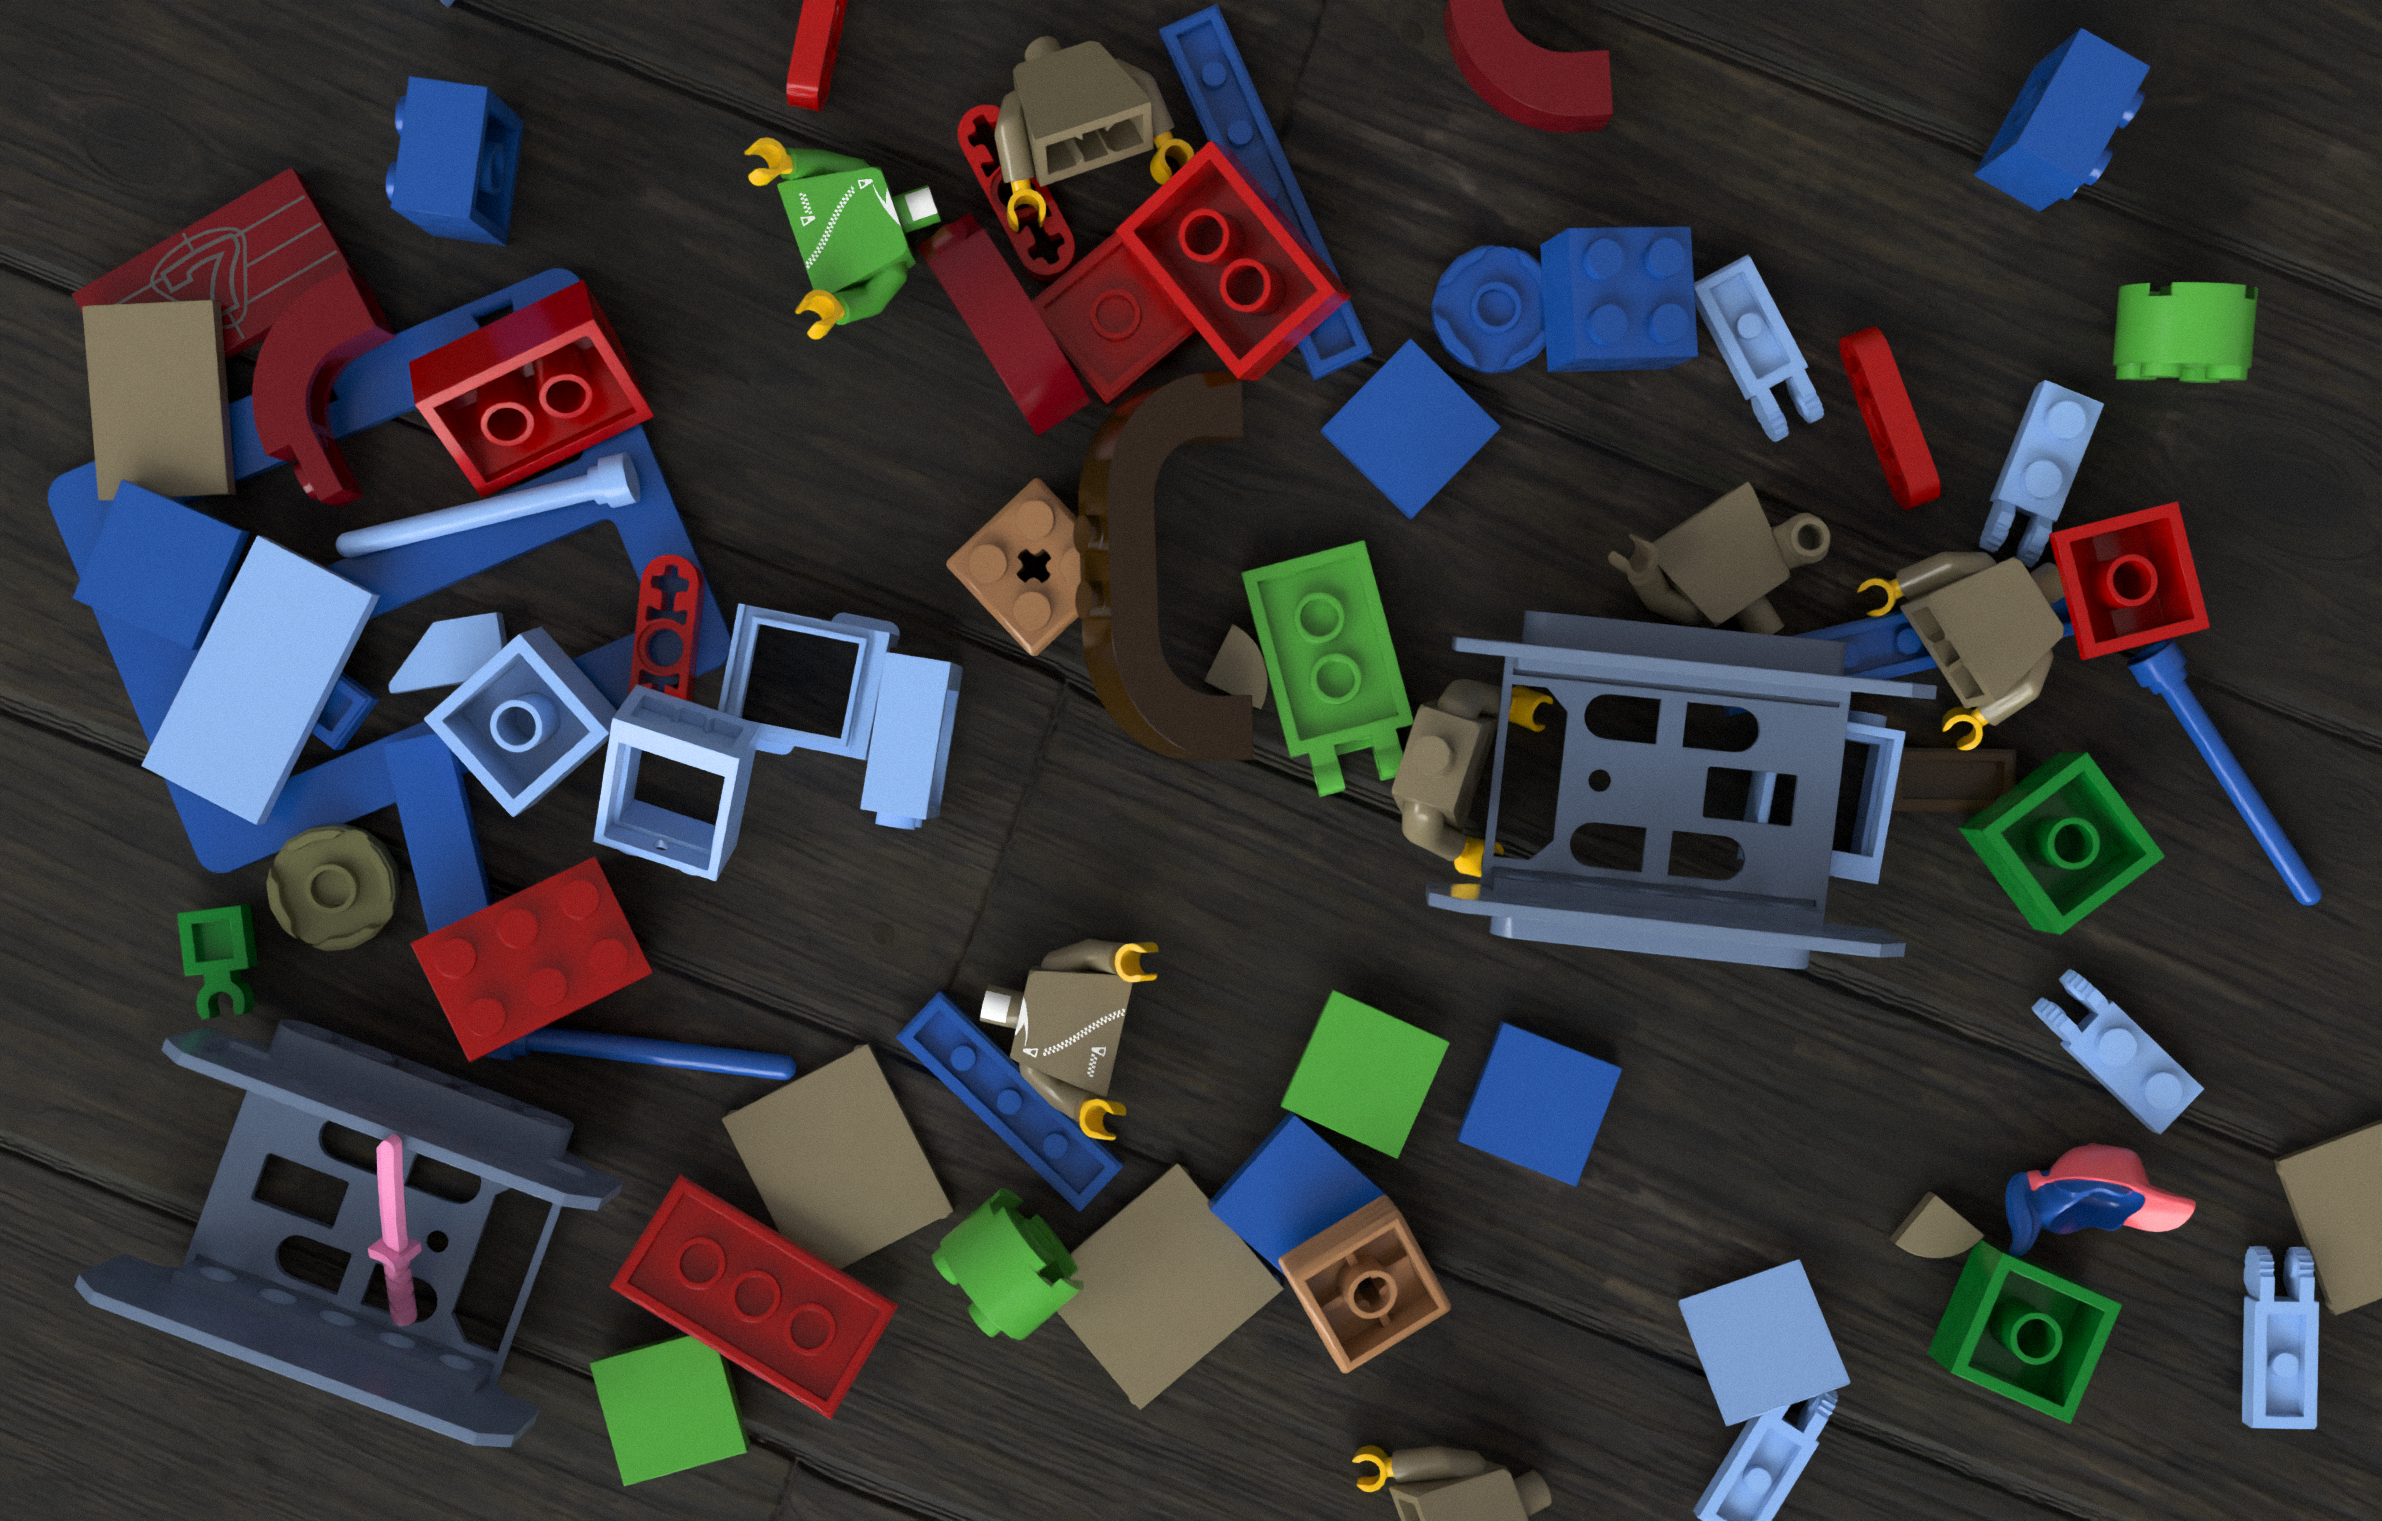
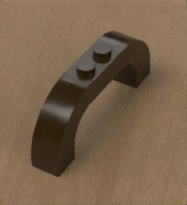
M1232 372L1190 374L1144 389L1120 404L1100 426L1085 456L1079 484V517L1076 519L1073 531L1074 545L1080 554L1081 582L1077 587L1075 604L1078 616L1082 619L1083 647L1087 669L1099 699L1115 722L1137 742L1159 754L1187 761L1254 760L1252 695L1214 696L1202 694L1186 686L1172 672L1164 658L1158 628L1154 500L1156 480L1164 461L1180 444L1212 446L1244 437L1242 380L1237 379Z

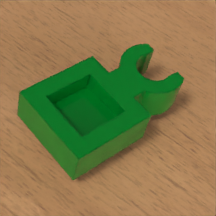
M250 904L177 913L185 977L204 975L205 986L200 990L196 1001L197 1011L201 1019L220 1016L218 999L222 992L229 994L233 999L235 1015L252 1012L255 1004L254 993L251 987L241 980L240 973L242 969L258 967Z

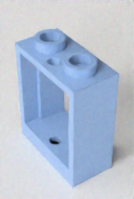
M885 652L860 807L863 810L877 812L875 824L914 830L915 827L922 828L923 819L926 820L940 816L963 673L962 666L952 662Z
M636 684L612 718L593 842L618 849L628 855L639 856L679 869L686 874L698 875L716 881L737 846L761 725ZM642 750L725 777L716 826L634 799ZM657 847H661V848H664V849H666V850H659V849H656V848H657Z
M1849 710L1845 740L1870 746L1850 853L1832 850L1829 876L1878 884L1906 734L1904 731L1885 728L1886 716ZM1752 771L1743 821L1768 823L1777 773ZM1739 845L1737 859L1743 860V851Z

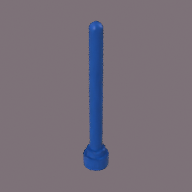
M2173 638L2160 640L2134 655L2126 665L2140 687L2148 686L2153 694H2162L2296 900L2306 906L2318 903L2322 897V890L2185 682L2184 679L2188 676V672L2184 668L2187 658Z
M545 1026L486 1055L487 1058L515 1061L518 1055L528 1056L530 1051L534 1050L776 1080H788L796 1072V1062L788 1055Z

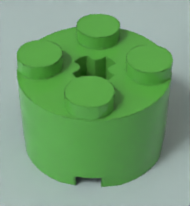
M2172 282L2171 286L2160 287V292L2150 291V283L2120 286L2113 366H2117L2116 379L2151 381L2156 380V378H2179V382L2220 383V380H2247L2248 368L2252 367L2258 288L2246 289L2247 285L2231 283Z
M1006 1188L999 1189L943 1237L940 1242L941 1247L932 1254V1261L947 1281L953 1285L959 1283L973 1301L968 1306V1311L974 1322L984 1333L994 1337L1002 1330L1013 1339L1024 1340L1083 1290L1084 1283L1083 1281L1070 1279L1079 1269L1054 1231L1038 1214L1031 1219L1024 1218L1015 1209L1024 1200Z

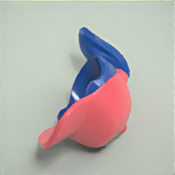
M2089 1143L2088 1145L2066 1151L2049 1170L2019 1172L2009 1180L2005 1193L2006 1216L2012 1232L2009 1254L2015 1257H2021L2026 1254L2034 1245L2042 1228L2056 1234H2070L2087 1227L2115 1231L2122 1227V1225L2153 1232L2169 1231L2178 1228L2191 1217L2195 1210L2196 1202L2190 1198L2152 1185L2141 1159L2133 1150Z

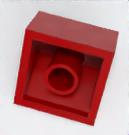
M2178 501L2049 534L2081 660L2210 628Z

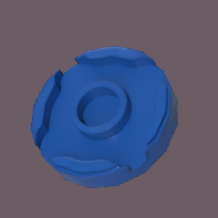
M1495 245L1478 246L1457 257L1440 277L1431 303L1433 330L1444 351L1463 367L1484 374L1512 372L1533 361L1546 346L1541 263L1528 252L1514 247L1509 249L1503 246L1494 247Z

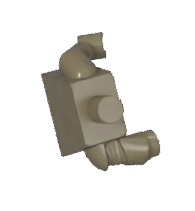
M1746 482L1732 489L1653 543L1635 533H1631L1629 538L1635 543L1633 556L1627 560L1622 555L1612 551L1608 559L1610 564L1628 575L1629 582L1645 607L1651 612L1683 626L1693 627L1699 625L1707 629L1716 627L1733 616L1743 632L1773 635L1785 625L1765 594L1791 577L1790 569L1815 563L1825 557L1831 542L1830 531L1820 518L1810 513H1800L1778 526L1770 527L1754 489L1749 482Z

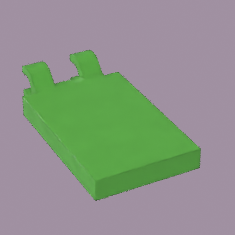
M1365 540L1242 572L1241 577L1289 756L1294 758L1309 754L1319 797L1338 793L1346 789L1337 756L1372 747L1380 781L1396 777L1403 757L1396 730L1413 726L1414 720Z

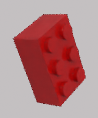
M1212 140L1116 229L1117 233L1237 379L1258 381L1352 296L1230 148Z
M596 857L590 858L410 943L469 1062L478 1060L653 973Z

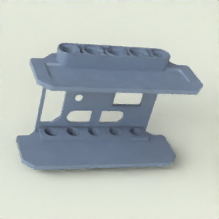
M1527 610L1524 613L1521 642L1453 636V650L1505 656L1481 883L1457 884L1427 881L1426 898L1428 905L1460 913L1491 916L1490 933L1494 935L1549 943L1791 969L1808 968L1810 950L1878 958L1904 957L1906 943L1885 930L1824 921L1851 691L1936 699L1937 686L1843 675L1847 643ZM1512 684L1546 687L1567 711L1553 840L1529 859L1493 856ZM1604 694L1660 699L1655 744L1604 739L1595 736L1588 730L1585 724L1584 713L1587 705L1593 698ZM1693 702L1747 709L1758 722V735L1755 742L1749 748L1737 752L1682 747L1687 703ZM1713 766L1796 775L1791 824H1766L1703 817L1708 768ZM1595 770H1604L1610 776V785L1604 791H1594L1589 785V776ZM1593 822L1646 828L1641 871L1581 864L1571 853L1570 840L1572 834L1583 824ZM1673 831L1733 838L1739 843L1743 851V863L1740 870L1734 876L1720 880L1669 875L1668 868Z
M281 1019L271 1044L241 1039L209 1027L167 1037L162 1051L177 1065L247 1090L183 1266H159L130 1255H119L79 1274L74 1286L89 1304L473 1446L511 1447L535 1423L540 1408L537 1405L510 1396L497 1382L561 1208L564 1206L598 1211L619 1195L624 1181L618 1177L593 1169L576 1155L566 1151L575 1125L565 1117L307 1022ZM328 1121L381 1140H385L392 1134L398 1135L402 1140L407 1236L420 1241L422 1251L410 1260L412 1276L429 1283L436 1291L438 1299L437 1308L430 1318L421 1321L415 1320L407 1326H397L392 1322L389 1311L364 1302L377 1265H383L382 1262L371 1259L368 1253V1247L382 1237L378 1178L376 1172L338 1159L328 1153L322 1141L323 1129ZM270 1153L349 1183L334 1226L261 1200L255 1196ZM418 1153L480 1176L481 1187L477 1196L468 1202H456L407 1184ZM514 1188L553 1204L498 1351L468 1341L454 1311L497 1194ZM433 1231H442L448 1237V1246L444 1251L436 1252L428 1246V1236ZM294 1235L305 1236L351 1253L352 1255L339 1291H332L287 1273L280 1265L278 1257L283 1241Z

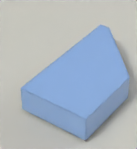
M494 612L433 622L390 681V693L400 694L466 682L507 645L503 613Z

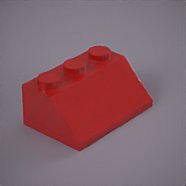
M584 279L409 362L416 407L481 498L654 417L651 405L615 329Z

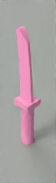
M392 1134L376 1148L382 1237L368 1247V1253L371 1259L383 1263L392 1322L397 1326H407L417 1319L410 1260L422 1251L420 1241L407 1236L402 1140L398 1135Z

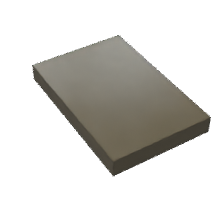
M199 300L82 306L98 500L113 501L122 479L133 481L170 498L236 495L221 302Z

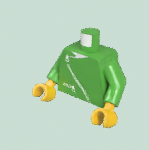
M765 137L758 139L744 153L749 156L754 154L762 156L767 161L769 169H755L748 175V178L753 185L757 186L767 185L779 174L786 180L777 184L813 287V290L806 294L797 306L795 313L801 314L803 311L811 310L818 313L822 320L814 323L808 330V336L814 340L821 339L835 323L845 325L880 314L906 282L908 269L916 264L906 233L941 222L929 185L893 197L888 180L881 167H871L864 159L821 149L784 148L780 142L773 138Z

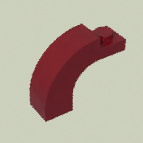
M1502 0L1447 1L1443 13V21L1449 48L1462 75L1485 102L1514 121L1545 131L1578 133L1602 131L1613 115L1609 50L1582 52L1550 51L1531 43L1516 30L1506 14Z
M970 212L954 223L943 226L935 235L917 245L926 263L962 316L1037 436L1091 403L1076 374L1031 300L983 228L981 229Z
M347 268L308 288L281 313L266 336L258 355L252 387L255 425L266 455L289 463L298 459L299 463L294 465V472L305 492L313 499L318 498L320 502L341 508L364 497V494L330 426L329 401L331 392L339 375L352 361L397 337L368 280Z

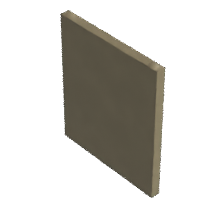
M870 1043L857 1045L852 1052L738 1110H730L727 1116L722 1118L780 1234L838 1269H842L938 1219L947 1218L955 1210Z
M2382 1119L2273 1159L2276 1172L2281 1179L2305 1247L2313 1255L2315 1274L2325 1298V1305L2328 1307L2329 1312L2334 1315H2339L2382 1299Z
M1176 1162L1070 1252L1079 1269L1070 1279L1083 1281L1084 1288L1057 1311L1128 1395L1129 1401L1136 1405L1139 1410L1284 1289L1280 1278L1268 1269L1247 1242L1209 1210L1207 1205L1210 1201L1209 1197L1189 1175V1170L1179 1162Z

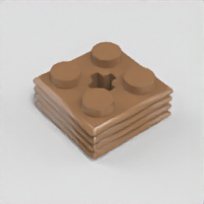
M1039 478L1033 479L956 551L946 563L948 569L1025 651L1032 656H1037L1079 617L1076 610L1075 597L1077 587L1081 582L1080 554L1075 548L1073 539L1074 525L1077 517ZM1031 553L1035 557H1039L1043 553L1050 555L1051 559L1045 567L1051 575L1045 582L1041 583L1034 577L1026 583L1021 580L1020 575L1025 570L1021 559L1026 554Z
M1387 1195L1378 1197L1285 1253L1278 1260L1280 1267L1329 1354L1342 1373H1349L1446 1314L1451 1309V1304L1402 1213ZM1368 1278L1370 1285L1366 1289L1359 1290L1358 1284Z

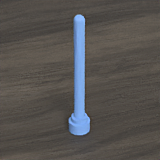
M623 452L599 458L598 465L589 467L587 475L345 532L337 538L336 549L342 556L351 558L590 500H595L598 505L608 503L610 507L617 508L640 501L639 481L630 456Z

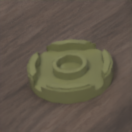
M344 823L316 825L287 840L275 858L274 865L270 867L266 882L269 905L281 927L295 939L300 937L305 942L314 944L312 947L325 951L352 949L379 934L395 915L402 891L399 868L387 846L366 829Z

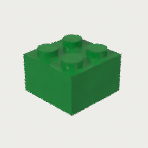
M2058 752L2018 782L2011 791L2004 796L1998 797L1995 803L1987 809L1978 812L1958 827L2032 928L2059 935L2063 934L2165 857L2087 752Z
M1981 1239L1971 1250L1927 1354L1950 1373L2071 1424L2122 1304L2087 1284L2022 1256H2012L2008 1250Z

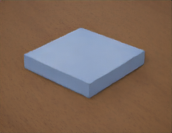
M1800 1259L1690 1296L1678 1302L1726 1427L1851 1383Z

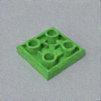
M1332 988L1280 1105L1289 1111L1398 1159L1450 1042L1445 1038Z
M687 1333L596 1357L590 1362L624 1486L748 1452L751 1447L727 1358Z

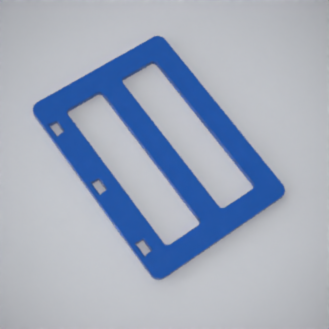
M554 268L397 333L396 338L356 358L342 371L334 384L333 389L338 400L329 403L330 426L336 441L339 442L417 409L414 403L409 368L410 361L482 328V325L478 322L480 318L513 305V310L516 312L581 281V279L566 269ZM252 395L229 404L235 485L289 463L266 455L255 425ZM643 423L583 450L581 458L576 462L492 496L496 497L587 475L588 468L597 466L599 458L626 452L634 464L639 481L640 501L637 503L612 508L608 503L598 505L595 500H590L356 557H347L326 566V568L380 595L368 619L371 620L599 523L612 521L618 529L640 584L646 566L652 560L662 555H677L692 561L699 567L705 580V593L695 678L722 667L728 660L732 640L731 632ZM95 461L58 476L52 482L48 491L49 507L80 579L113 502L98 500ZM208 496L172 499L189 505ZM672 567L670 577L659 578L658 589L668 592V610L666 612L654 608L653 620L666 618L686 624L687 612H673L676 593L680 591L687 592L689 587V580L679 577L678 567ZM92 607L151 747L199 650L188 649ZM671 629L657 632L649 644L650 656L655 663L663 667L675 664L683 652V643L680 636ZM635 633L571 659L617 711L628 697ZM647 672L645 684L657 683L659 684L658 691L663 692L665 684L679 685L680 675L663 677ZM423 721L288 778L265 824L255 825L166 778L164 780L195 854L202 866L215 873L234 872L277 854L287 840L316 825L332 823L349 824L396 804L382 744L436 732L426 721ZM459 759L462 775L470 773L471 771Z

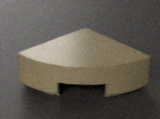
M1232 624L1204 682L1230 695H1252V706L1261 710L1268 686L1265 661L1255 642L1244 631Z
M1928 1191L1889 1240L1903 1250L1917 1256L1945 1258L1960 1254L1973 1247L1983 1238L1984 1234L1938 1196Z

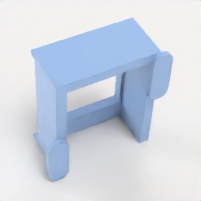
M739 603L718 711L742 718L760 624L858 643L859 649L841 739L754 722L761 725L756 750L784 755L790 753L797 746L868 760L885 652H889L890 648L897 649L900 638V631L897 625L889 621L848 613H839L833 617L832 621H825Z

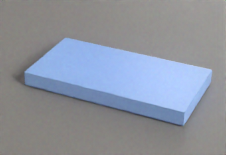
M257 535L141 766L255 825L265 824L380 595L267 537Z

